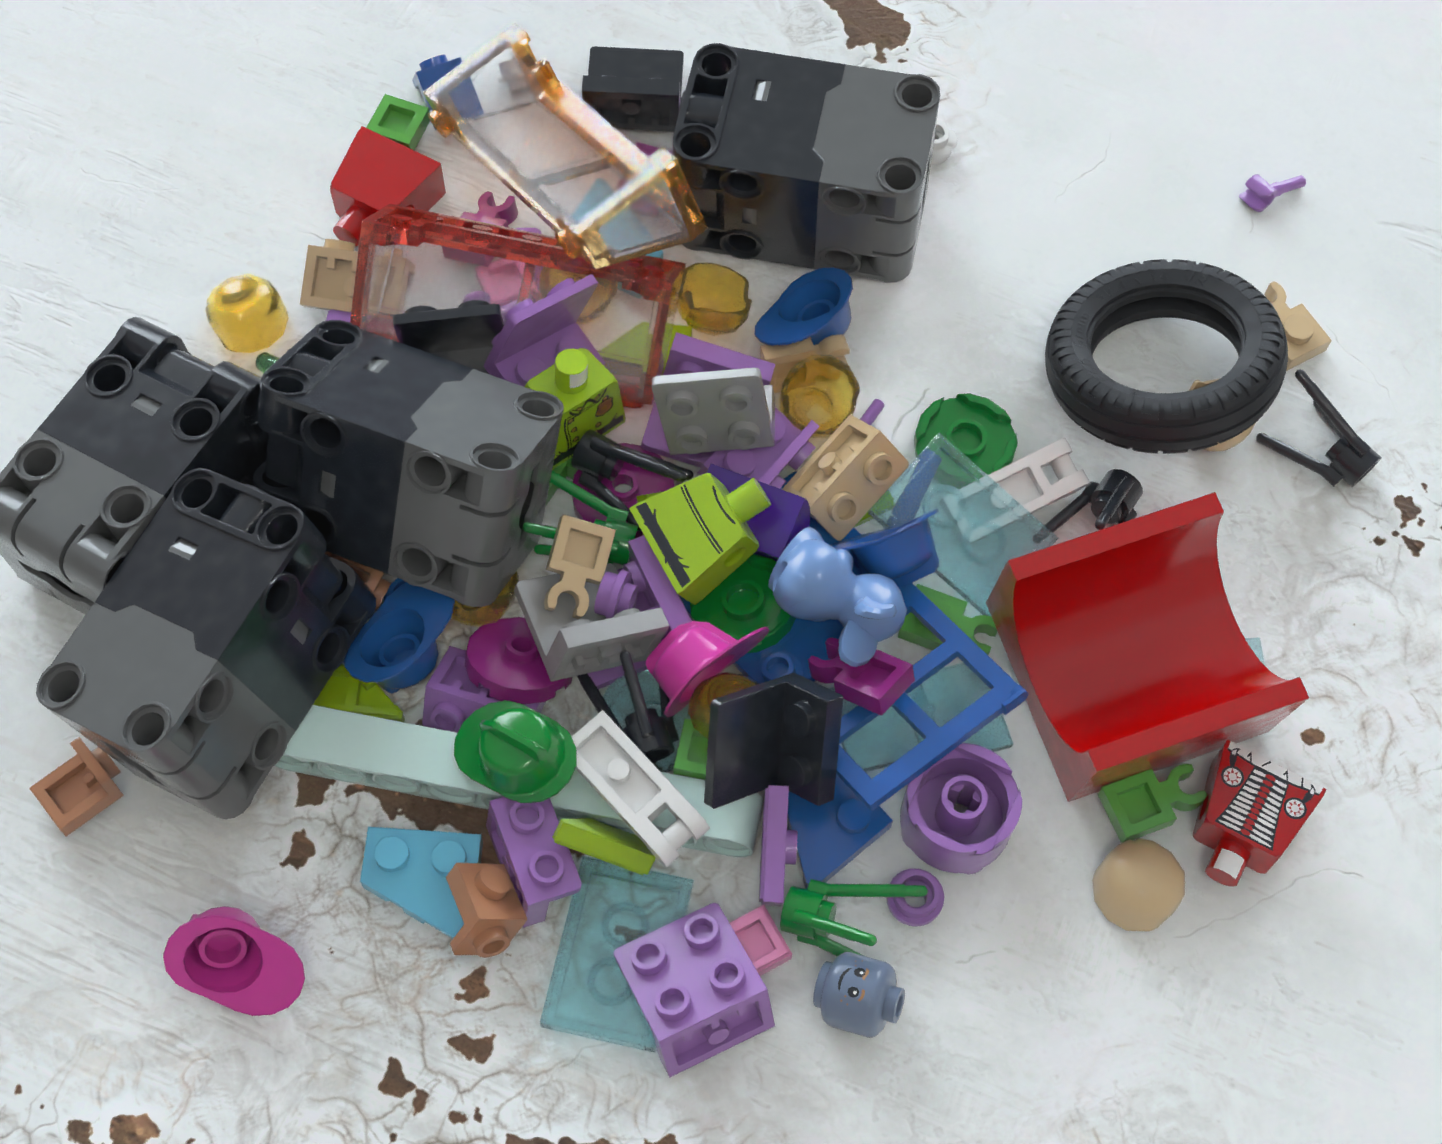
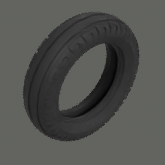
M1167 259L1143 261V264L1135 262L1117 267L1115 270L1111 269L1088 281L1076 290L1059 309L1051 325L1045 349V366L1050 387L1064 412L1077 425L1081 426L1082 429L1112 445L1125 449L1132 448L1133 451L1158 454V451H1163V454L1188 452L1189 449L1192 451L1202 450L1230 440L1247 430L1263 416L1274 402L1283 384L1288 362V345L1283 324L1274 306L1256 287L1240 276L1227 270L1224 271L1217 266L1201 262L1196 264V261L1172 259V262H1167ZM1151 318H1180L1204 324L1224 335L1235 347L1239 358L1234 367L1225 376L1209 385L1179 393H1152L1124 386L1109 378L1098 368L1092 355L1101 340L1127 324Z

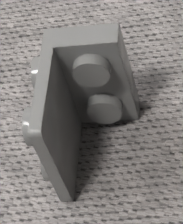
M744 368L663 375L652 378V391L670 455L697 454L700 452L730 449L748 450L775 446V395L773 385H763L760 369Z
M608 563L605 573L609 571L618 574L615 565ZM558 573L519 581L514 589L551 681L622 666L619 655L624 650L630 652L633 663L644 661L658 646L669 628L668 621L661 607L641 612L637 608H630L606 619V616L596 614L594 606L600 584L596 585L585 582L584 586L589 595V607L585 615L580 619L572 617L576 603L574 597L568 593H561L558 596L557 605L554 610H545V595L553 585L559 582L561 574Z

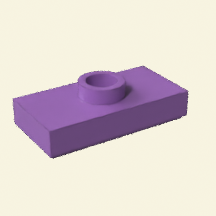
M769 785L768 788H765L759 902L765 906H782L785 864L796 865L797 830H787L789 786Z

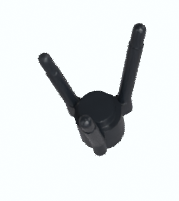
M1298 369L1295 372V377L1314 400V407L1340 437L1325 454L1331 461L1330 465L1328 466L1265 433L1257 434L1256 440L1273 451L1320 474L1333 487L1342 479L1351 487H1354L1375 467L1382 457L1355 433L1303 369Z
M589 429L578 442L571 459L572 467L582 471L578 483L594 491L610 506L629 511L626 521L637 525V531H641L630 509L601 483L604 478L613 481L620 473L625 462L679 482H683L686 479L690 480L694 476L693 472L689 469L628 448Z
M1121 469L1108 471L1100 484L1090 482L1080 496L1032 536V542L1034 544L1041 543L1088 503H1091V511L1097 518L1095 528L1098 530L1105 528L1106 524H1120L1135 519L1137 513L1133 507L1143 494L1141 483L1127 471Z
M624 650L619 655L635 712L625 717L626 727L624 729L588 673L577 676L597 712L599 713L603 710L652 763L665 759L674 752L673 742L678 741L679 736L674 724V717L667 718L664 714L670 699L659 685L661 716H658L655 708H647L630 652Z

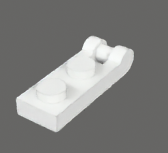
M1061 438L953 492L939 501L938 504L963 549L1062 498L1076 493L1090 484L1084 470L1078 471L1069 454L1073 451L1066 438ZM1051 465L1058 481L1050 484L1042 470L1043 467Z
M603 710L572 736L577 748V766L575 769L641 839L664 867L667 868L680 856L677 850L690 838L693 837L695 840H698L710 829L698 811ZM668 809L677 820L661 833L652 821Z

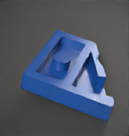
M837 774L834 800L820 806L790 791L788 792V829L797 830V854L803 872L805 889L808 888L810 879L826 883L888 831L893 823V820L880 806L870 811Z

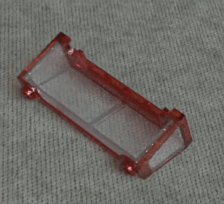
M388 204L362 220L350 323L358 326L360 329L399 342L393 327L392 316L394 314L405 313L407 309L415 306H431L439 310L458 308L461 303L466 301L482 300L489 304L500 305L505 325L506 320L504 317L506 313L521 301L531 299L535 303L547 297L548 292L561 281L572 278L577 282L593 274L599 284L576 323L605 361L604 366L618 381L623 407L642 408L644 404L652 405L655 400L652 391V378L663 376L686 263Z

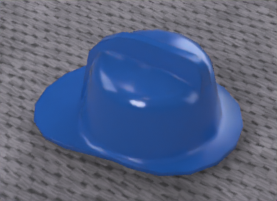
M834 267L819 268L802 275L787 287L780 298L759 319L755 325V337L761 343L773 346L788 345L809 337L813 345H817L829 336L844 335L850 326L852 318L849 298L853 290L852 278L845 270Z
M936 509L901 526L855 536L829 545L836 550H847L863 574H880L891 578L898 587L906 586L934 573L939 567V559L928 518L939 512V510Z
M407 582L400 585L388 596L369 621L362 627L351 644L344 659L346 670L353 678L360 681L377 682L384 690L391 694L400 689L417 685L427 678L435 668L439 655L436 639L443 632L452 617L455 600Z

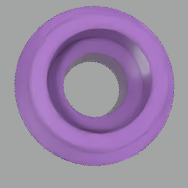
M621 570L616 574L607 571L604 574L595 600L594 612L596 614L606 616V619L623 610L635 607L639 588L637 585L631 584V572Z
M907 869L898 873L892 879L890 884L923 885L928 889L927 895L924 896L925 904L921 907L910 906L904 897H886L888 908L898 921L916 927L927 925L938 917L944 904V891L934 875L922 869Z

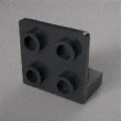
M591 47L588 75H583L582 81L584 128L674 132L681 101L684 53L680 50Z
M471 300L461 303L458 308L437 310L431 306H415L407 309L405 313L392 316L393 327L400 343L489 374L483 365L493 348L492 340L504 327L499 304H489L482 300Z
M791 673L714 699L710 705L704 803L716 809L763 791L769 785L789 786L790 792L817 806L834 800L844 696L801 675Z

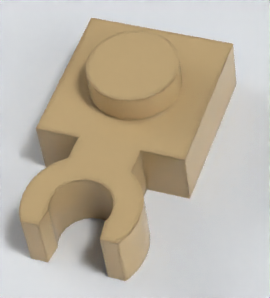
M1275 281L1269 283L1264 295L1274 306L1285 330L1288 345L1286 371L1325 352L1332 340L1302 303L1290 309L1285 303L1287 296L1284 288Z
M844 335L829 336L817 345H813L809 337L788 345L771 346L766 344L760 346V359L775 364L769 384L773 385L774 393L815 385V375L824 373L827 376L836 377L849 372V366L844 355L850 354V349Z
M564 514L559 518L546 570L561 575L559 582L553 585L545 595V610H554L557 605L558 596L561 593H568L574 597L576 603L572 617L580 619L585 615L589 607V595L584 588L585 582L596 585L601 583L615 536V529Z

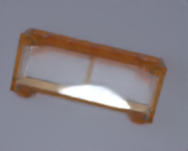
M516 23L423 91L433 109L427 115L436 130L444 138L452 135L555 231L554 235L557 241L572 259L580 255L596 270L693 241L708 229L677 158L664 147L659 148L648 157L557 79L548 60L542 58L537 62L528 44L531 41L528 33Z

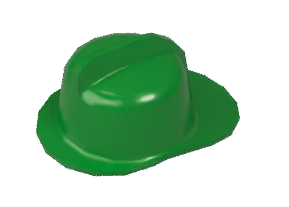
M507 700L493 702L477 709L462 723L455 737L454 757L459 769L471 780L497 792L507 799L520 803L542 802L557 795L570 782L577 766V748L570 733L557 721L516 702Z

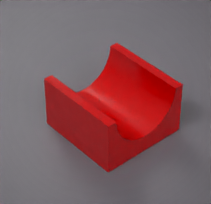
M1215 492L1007 561L986 601L1019 685L1029 693L1026 702L1068 802L1099 792L1103 786L1151 768L1156 772L1219 750L1227 739L1234 743H1239L1267 733L1309 699L1300 677L1292 680L1282 679L1272 673L1259 660L1236 622L1225 593L1218 562L1217 533L1224 510Z

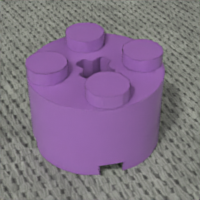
M962 743L907 785L900 809L901 834L906 846L926 864L950 873L976 874L996 860L1005 849L1019 821L1022 810L1021 792L1018 790L1012 776V770L1006 761L985 747ZM957 803L967 808L964 814L954 810Z

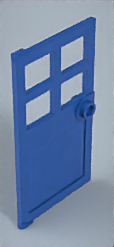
M797 471L792 472L784 478L786 482L780 489H782L790 481V479L797 473ZM810 517V527L820 533L825 543L832 544L838 542L815 519ZM853 527L842 540L862 534ZM853 560L852 572L856 576L863 574ZM913 583L899 587L907 609L906 615L912 612L943 643L913 665L915 681L894 702L892 707L924 740L872 779L839 745L836 774L870 811H873L1000 714L1007 715L1023 703L1029 695L1021 685H1018ZM679 595L692 620L690 602ZM796 618L791 631L776 645L757 653H746L734 662L733 665L746 677V680L752 686L791 673H796L815 682L816 680L810 674L808 659L811 656H815L821 660H831L827 655L825 641L828 638L839 639L844 627L838 620L829 619L814 622ZM958 657L991 690L942 727H939L907 694ZM856 706L845 714L841 719L839 744L879 714L861 706Z

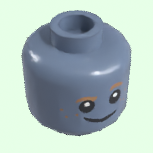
M844 952L837 956L833 962L826 961L821 967L815 984L813 1003L815 1007L821 1009L822 1019L827 1025L867 1038H873L884 1029L887 1022L897 1023L904 1005L905 989L896 987V973L889 963L852 952Z

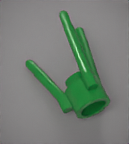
M552 471L550 483L607 517L606 521L595 519V524L616 530L607 564H626L629 559L628 541L635 539L638 529L637 525L626 522L629 511L610 506L570 480ZM526 522L523 525L525 532L549 539H554L557 529L556 527ZM537 544L534 547V552L539 555L549 556L552 545Z
M810 879L807 889L796 886L790 887L782 908L780 930L797 935V941L817 946L835 956H839L844 952L862 955L828 938V936L832 934L868 946H874L877 943L876 936L835 922L837 905L834 902L827 901L828 897H924L927 895L928 889L923 885L829 884Z

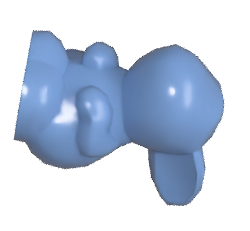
M811 527L804 528L791 540L779 557L770 575L768 587L773 591V596L779 607L794 618L814 622L829 619L838 620L844 627L839 637V656L841 661L853 667L867 664L874 656L878 642L892 637L901 629L904 623L907 609L901 590L891 578L880 574H861L856 576L852 572L853 557L847 550H836L825 543L820 533Z

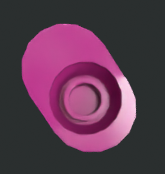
M692 621L681 624L670 631L647 657L645 663L648 671L670 699L664 712L667 718L674 716L686 707L715 676L762 641L769 633V628L762 627L739 640L709 622Z
M215 907L201 914H193L187 923L179 926L168 938L163 953L166 972L175 984L234 1011L251 1016L272 1015L288 1008L300 996L305 981L303 962L294 948L279 937L260 929V926L251 915L234 907Z

